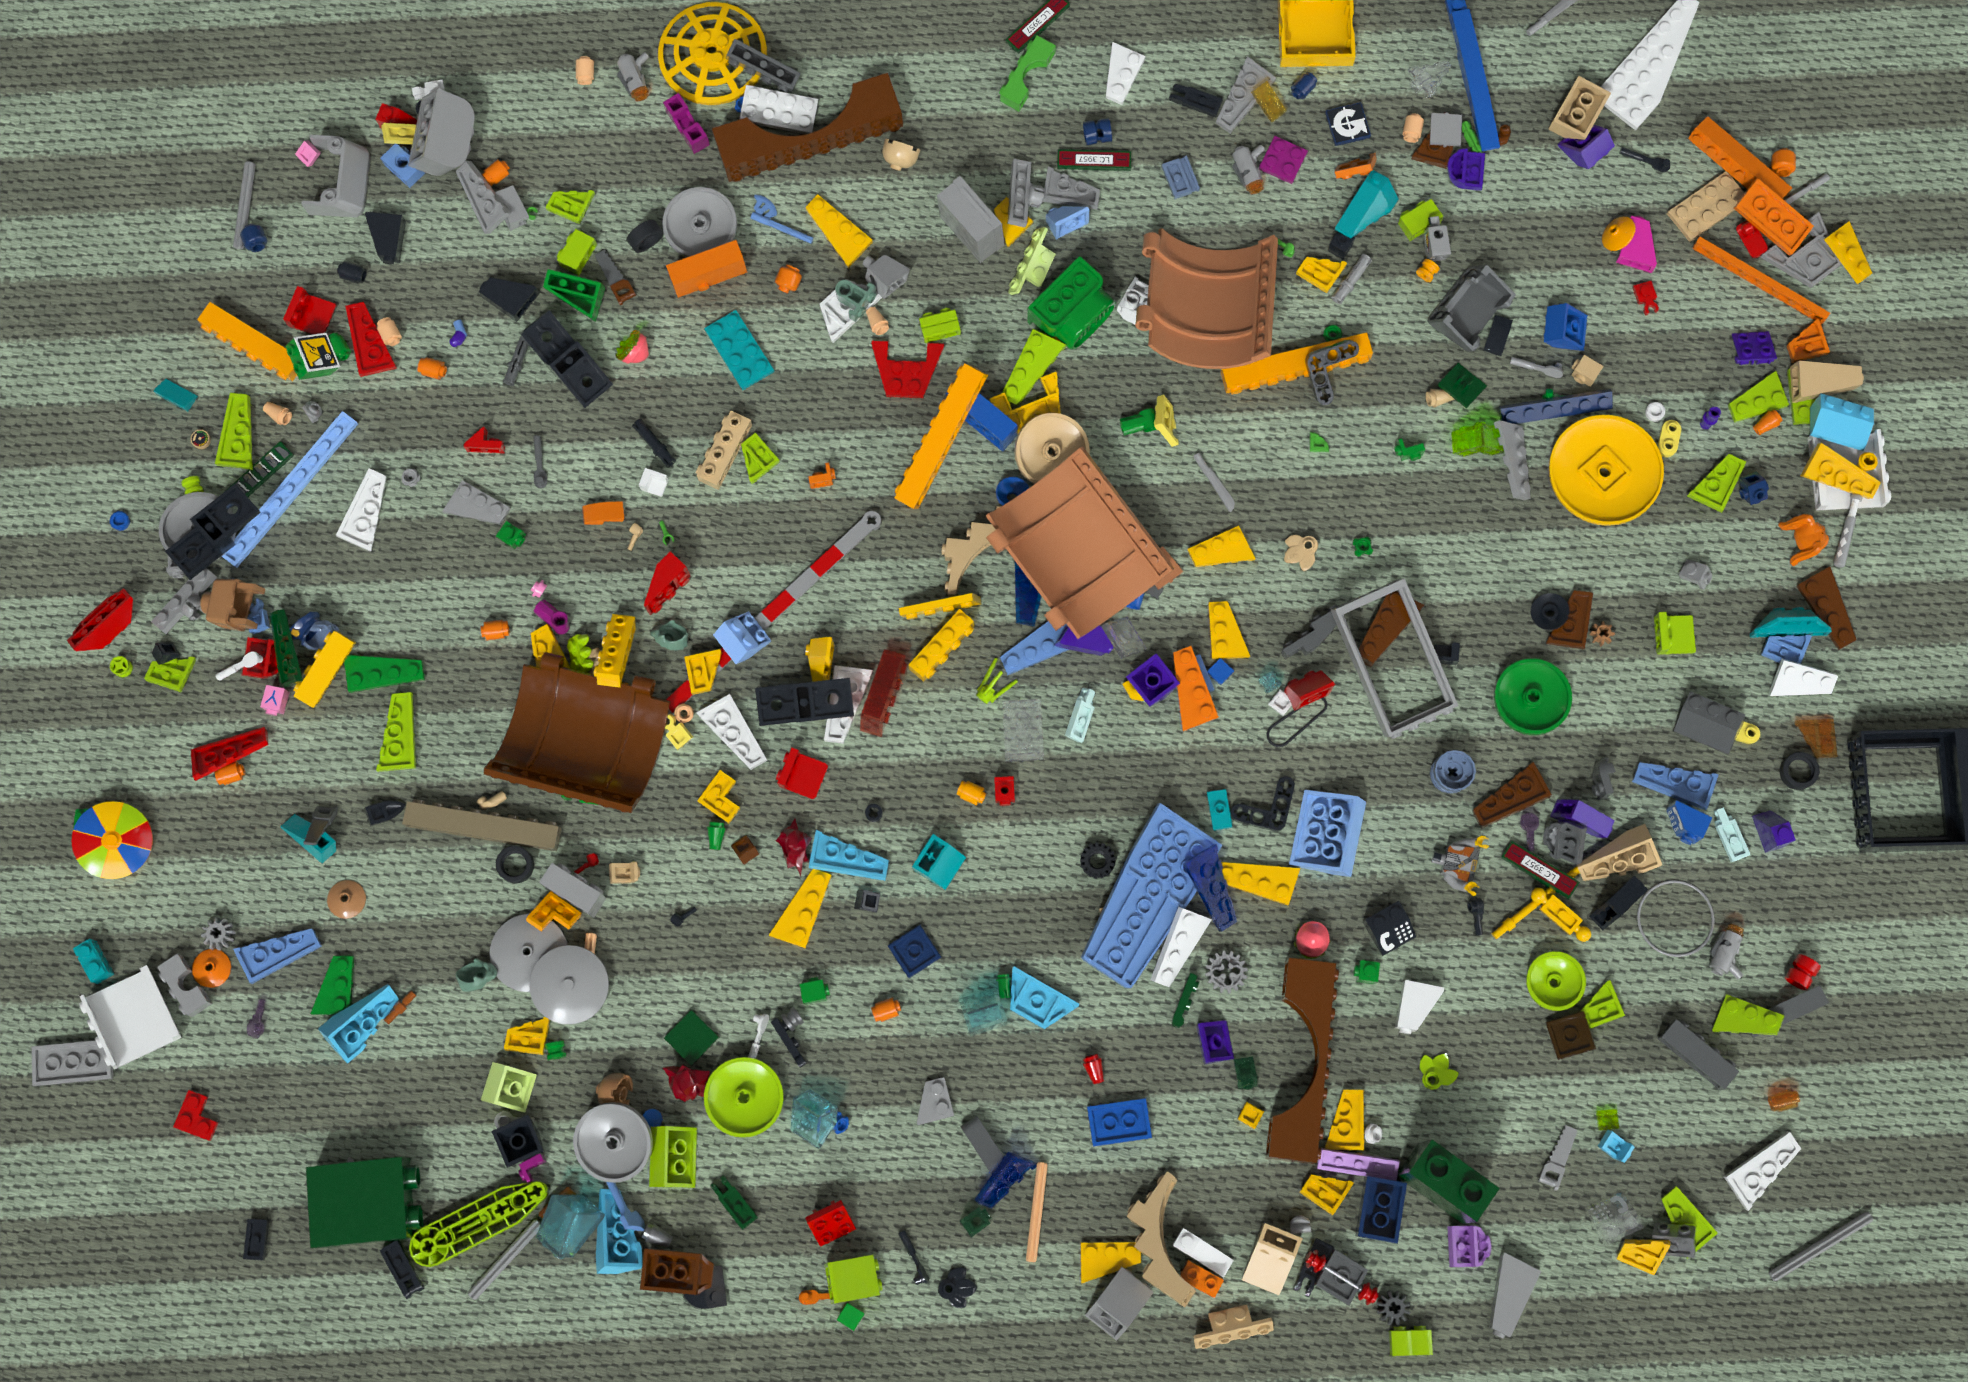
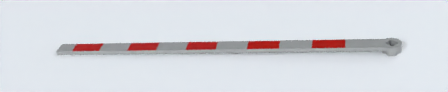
M875 511L865 513L863 518L761 611L755 617L763 630L767 629L870 532L879 529L881 526L880 515ZM875 517L876 524H867L868 518ZM723 647L721 648L722 654L716 675L732 661ZM689 679L666 699L670 701L668 715H673L678 705L685 704L694 696L691 693Z

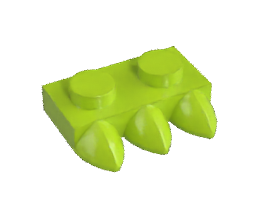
M587 634L575 635L567 640L571 669L585 673L592 669L594 663L591 659H587L591 654V648L585 647L589 641Z

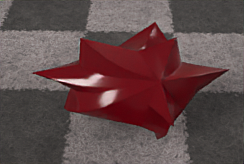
M794 818L791 826L781 832L776 842L782 847L787 868L795 866L801 877L803 863L809 862L806 848L812 837L799 831L796 819Z
M685 1064L681 1067H662L669 1077V1086L676 1099L686 1102L689 1099L694 1100L697 1096L704 1097V1090L710 1071L689 1069Z

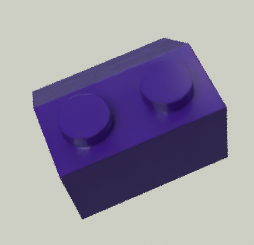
M1593 125L1585 140L1564 138L1557 144L1577 166L1586 169L1593 167L1596 162L1615 147L1608 129Z

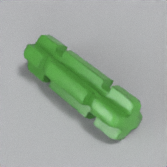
M1463 122L1461 131L1462 133L1464 132V137L1469 147H1472L1471 151L1482 153L1478 143L1479 140L1474 130L1471 129L1470 122Z

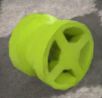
M199 476L187 477L181 481L182 487L185 488V495L194 492H204L203 487L200 486L201 480Z
M117 656L111 660L110 670L119 677H127L132 673L133 665L125 657Z

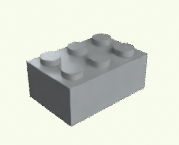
M551 863L539 883L594 918L606 900V897L603 895L604 891L593 883L590 886L587 885L588 881L576 873L572 876V871L564 865L558 863L556 866Z

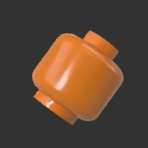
M1782 148L1773 153L1771 157V170L1779 177H1787L1795 171L1796 154L1793 151Z
M786 264V267H780L775 278V283L779 286L778 290L787 294L789 291H796L802 279V275L799 273L800 270Z

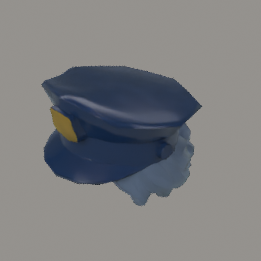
M309 612L291 626L290 633L292 639L301 641L302 646L310 650H316L325 646L324 639L329 632L333 633L335 630L339 632V628L327 620H321L319 612Z

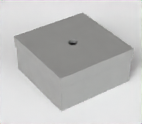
M961 176L957 177L951 185L937 195L940 218L980 263L1004 246L1002 223Z

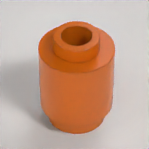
M497 159L484 170L482 176L490 186L493 184L497 185L509 175L508 170L510 168L503 160L500 162Z
M426 357L420 359L417 370L423 376L440 380L442 377H445L447 366H445L443 361Z
M494 620L484 622V626H481L482 637H485L486 641L503 639L505 636H509L508 621Z
M237 761L214 772L219 785H228L243 780V775L246 774L244 766Z
M891 997L875 1003L871 1010L875 1021L881 1020L883 1022L899 1016L901 1006L898 999L894 1000Z

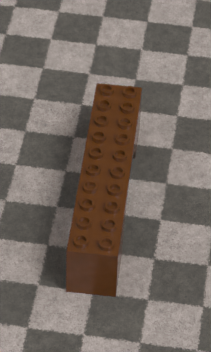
M888 73L853 83L852 92L844 110L833 122L816 132L801 136L777 135L759 128L747 117L712 128L728 181L738 182L743 177L749 175L757 176L765 170L773 171L778 166L784 164L791 165L799 159L807 160L815 154H826L831 149L837 147L839 149L845 148L853 142L861 143L866 138L872 136L879 137L887 131H898L900 127H903V120Z
M1288 958L1285 961L1281 1001L1293 1008L1305 1022L1313 1040L1315 1065L1310 1084L1300 1100L1286 1112L1269 1119L1266 1159L1315 1164L1317 1160L1321 1159L1322 1148L1319 1147V1140L1323 1139L1324 1128L1320 1126L1321 1120L1325 1119L1326 1108L1322 1107L1324 1099L1327 1098L1328 1090L1327 1087H1324L1326 1079L1329 1078V1067H1326L1328 1059L1331 1058V1048L1328 1047V1043L1333 1037V1028L1330 1027V1022L1335 1017V1008H1332V1002L1337 997V988H1334V982L1338 980L1339 969L1336 968V963Z

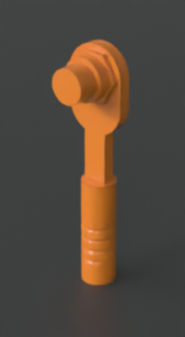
M804 1290L799 1294V1301L803 1305L816 1304L819 1300L830 1299L829 1293L818 1294L815 1290Z

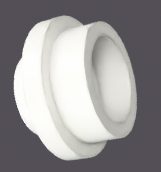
M1369 1124L1364 1131L1366 1141L1371 1144L1379 1142L1382 1138V1129L1376 1124Z

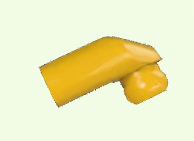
M1129 681L1122 684L1132 700L1144 701Z

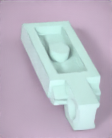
M1082 688L1076 700L1065 736L1080 743L1084 741L1095 708L1092 706L1095 691L1087 688Z
M1724 807L1715 810L1714 814L1717 819L1714 822L1715 828L1730 862L1732 863L1749 856L1750 852L1736 820L1731 815L1727 816Z

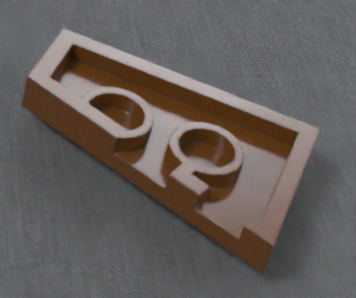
M1429 133L1411 159L1447 169L1453 146L1430 145Z
M1573 591L1567 602L1570 610L1568 620L1563 626L1552 631L1546 644L1585 650L1593 599L1592 592Z

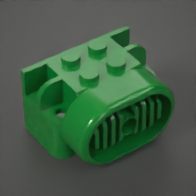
M1079 256L1027 308V323L1029 325L1032 323L1036 324L1040 328L1041 333H1045L1051 338H1057L1066 344L1068 349L1074 350L1082 345L1107 320L1115 308L1116 301L1102 289V276Z

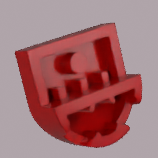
M247 637L244 656L250 652H257L263 657V661L250 668L243 667L242 676L265 679L276 675L278 668L274 640Z

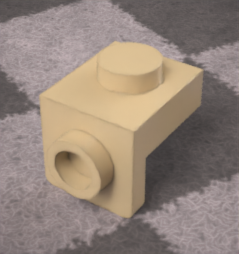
M637 861L609 864L610 884H627L638 881L640 868L637 865Z

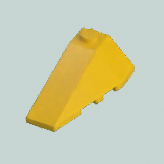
M832 637L814 638L810 640V644L806 645L805 655L808 656L813 682L830 680L835 646Z

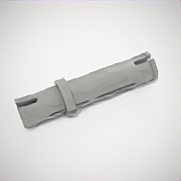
M1362 254L1347 277L1340 282L1339 288L1331 297L1335 303L1342 304L1349 292L1353 291L1355 283L1372 262L1368 255Z

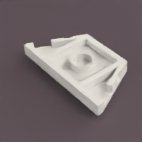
M851 281L852 283L864 289L865 291H868L866 285L856 284L855 282ZM843 289L840 293L848 294L850 291ZM835 290L820 303L831 342L834 343L855 323L849 318L848 312L851 308L842 304L837 299ZM877 292L875 300L866 306V311L882 298Z

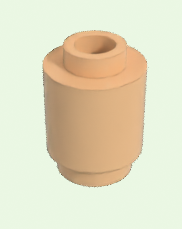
M581 56L576 60V79L580 85H590L592 80H594V61L587 56Z
M1412 113L1406 116L1403 136L1407 142L1416 143L1421 138L1424 119L1419 114Z
M390 317L383 318L377 322V330L384 344L390 346L397 345L402 336L395 322Z

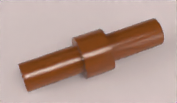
M410 991L401 1001H398L393 1006L394 1009L383 1020L390 1024L399 1014H402L407 1009L406 1006L417 995Z

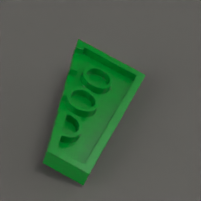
M348 655L344 661L349 693L425 680L422 660Z

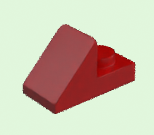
M484 426L464 443V448L467 452L505 453V445L496 438H490L487 441L488 431Z

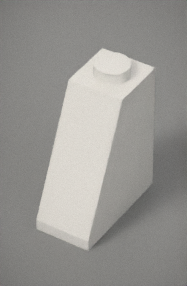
M1409 980L1403 981L1395 1028L1400 1029L1399 1032L1404 1034H1411V1032L1417 1031L1444 992V987Z

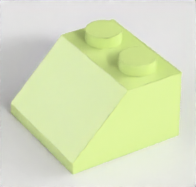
M492 1062L481 1101L525 1113L537 1075Z

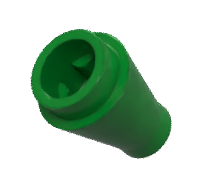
M709 822V826H707L709 849L721 850V844L726 828H724L725 823Z

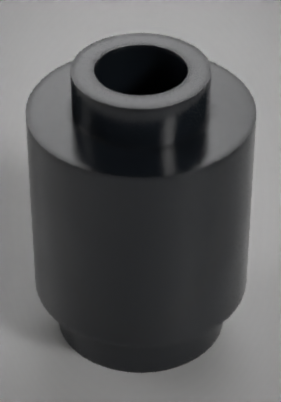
M344 261L339 264L337 274H339L340 279L358 284L365 281L367 270L361 265Z

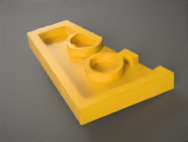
M1850 221L1824 239L1857 284L1872 274Z
M1239 526L1187 549L1195 567L1255 560Z

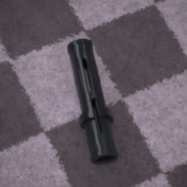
M642 419L636 420L632 427L651 447L653 454L658 456L667 468L674 465L676 459L669 453L667 446L658 440Z

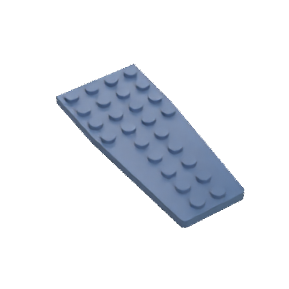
M1158 803L1123 865L1082 953V960L1124 988H1132L1170 932L1178 907L1185 909L1195 895L1222 844L1163 804Z

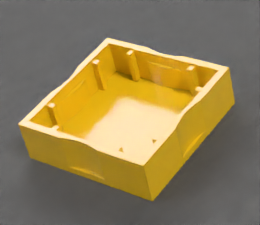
M1278 0L1280 67L1353 66L1356 57L1355 32L1352 24L1354 14L1353 0Z

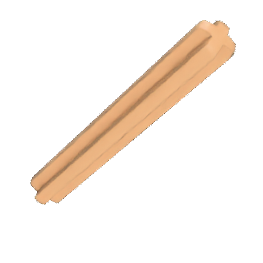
M1038 1162L1036 1168L1026 1261L1028 1262L1037 1261L1048 1166L1044 1162Z

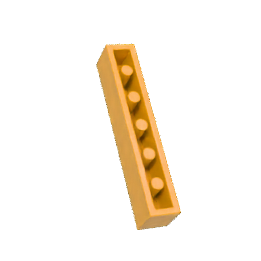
M208 303L197 319L201 324V329L209 334L212 331L216 334L215 337L223 343L228 341L236 351L241 352L242 350L246 352V356L252 361L259 360L265 369L269 371L275 370L277 372L276 375L286 381L288 378L294 381L297 374L294 371L286 348L213 303Z

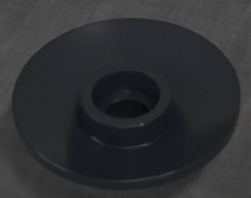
M1547 593L1539 596L1533 602L1530 612L1533 622L1539 628L1555 630L1566 623L1570 610L1567 601L1562 596ZM1549 611L1554 612V615L1550 617L1547 615V613Z

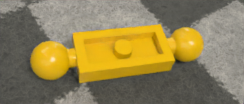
M1535 888L1532 890L1531 899L1535 903L1543 904L1539 910L1568 935L1576 932V938L1581 942H1586L1591 938L1590 929L1579 925L1583 920L1555 895L1551 894L1547 898L1544 889Z

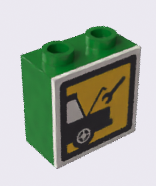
M327 333L294 337L286 345L287 354L290 356L294 371L299 380L329 376L340 367Z

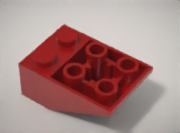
M671 551L656 565L644 602V607L650 616L653 613H658L663 607L662 604L667 599L671 600L676 595V590L680 586L684 587L690 580L689 577L691 575L687 567Z

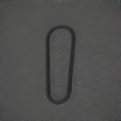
M1324 697L1321 698L1325 703L1324 709L1283 744H1275L1271 741L1269 736L1270 730L1298 710L1291 711L1272 724L1266 733L1269 743L1275 747H1283L1291 742L1327 710L1326 699Z

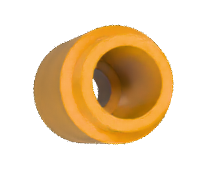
M962 781L956 795L977 806L978 803H983L987 793L984 792L985 788L970 781Z

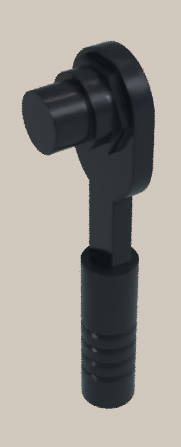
M1624 147L1620 149L1619 154L1648 163L1654 170L1667 172L1670 169L1669 159L1659 157L1652 159Z
M906 1230L898 1233L909 1256H912L919 1274L913 1278L915 1284L929 1283V1277L915 1254L917 1252Z

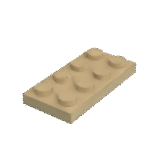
M1724 172L1668 211L1667 215L1687 240L1691 242L1734 212L1735 209L1733 208L1744 195V192L1729 173Z

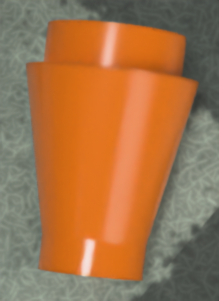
M1773 409L1767 411L1757 424L1753 426V429L1760 436L1780 426L1783 420L1779 413Z

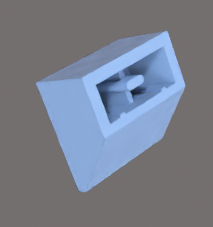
M749 611L724 621L713 634L735 664L749 659L771 642V639Z

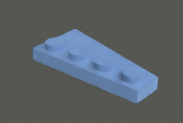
M1640 762L1637 765L1632 782L1706 810L1719 774H1705L1701 771L1691 772L1681 768L1671 769L1661 765Z

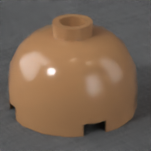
M622 1073L607 1075L596 1087L599 1103L617 1102L629 1105L630 1100H626L628 1090H633L632 1079L630 1076Z

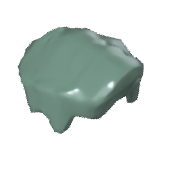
M671 619L668 623L655 626L650 630V635L655 638V641L661 647H665L668 650H684L688 646L689 635L687 629L675 623L674 619Z
M475 958L474 962H469L456 971V978L461 990L470 992L482 989L487 982L496 978L498 972L492 963L483 962Z

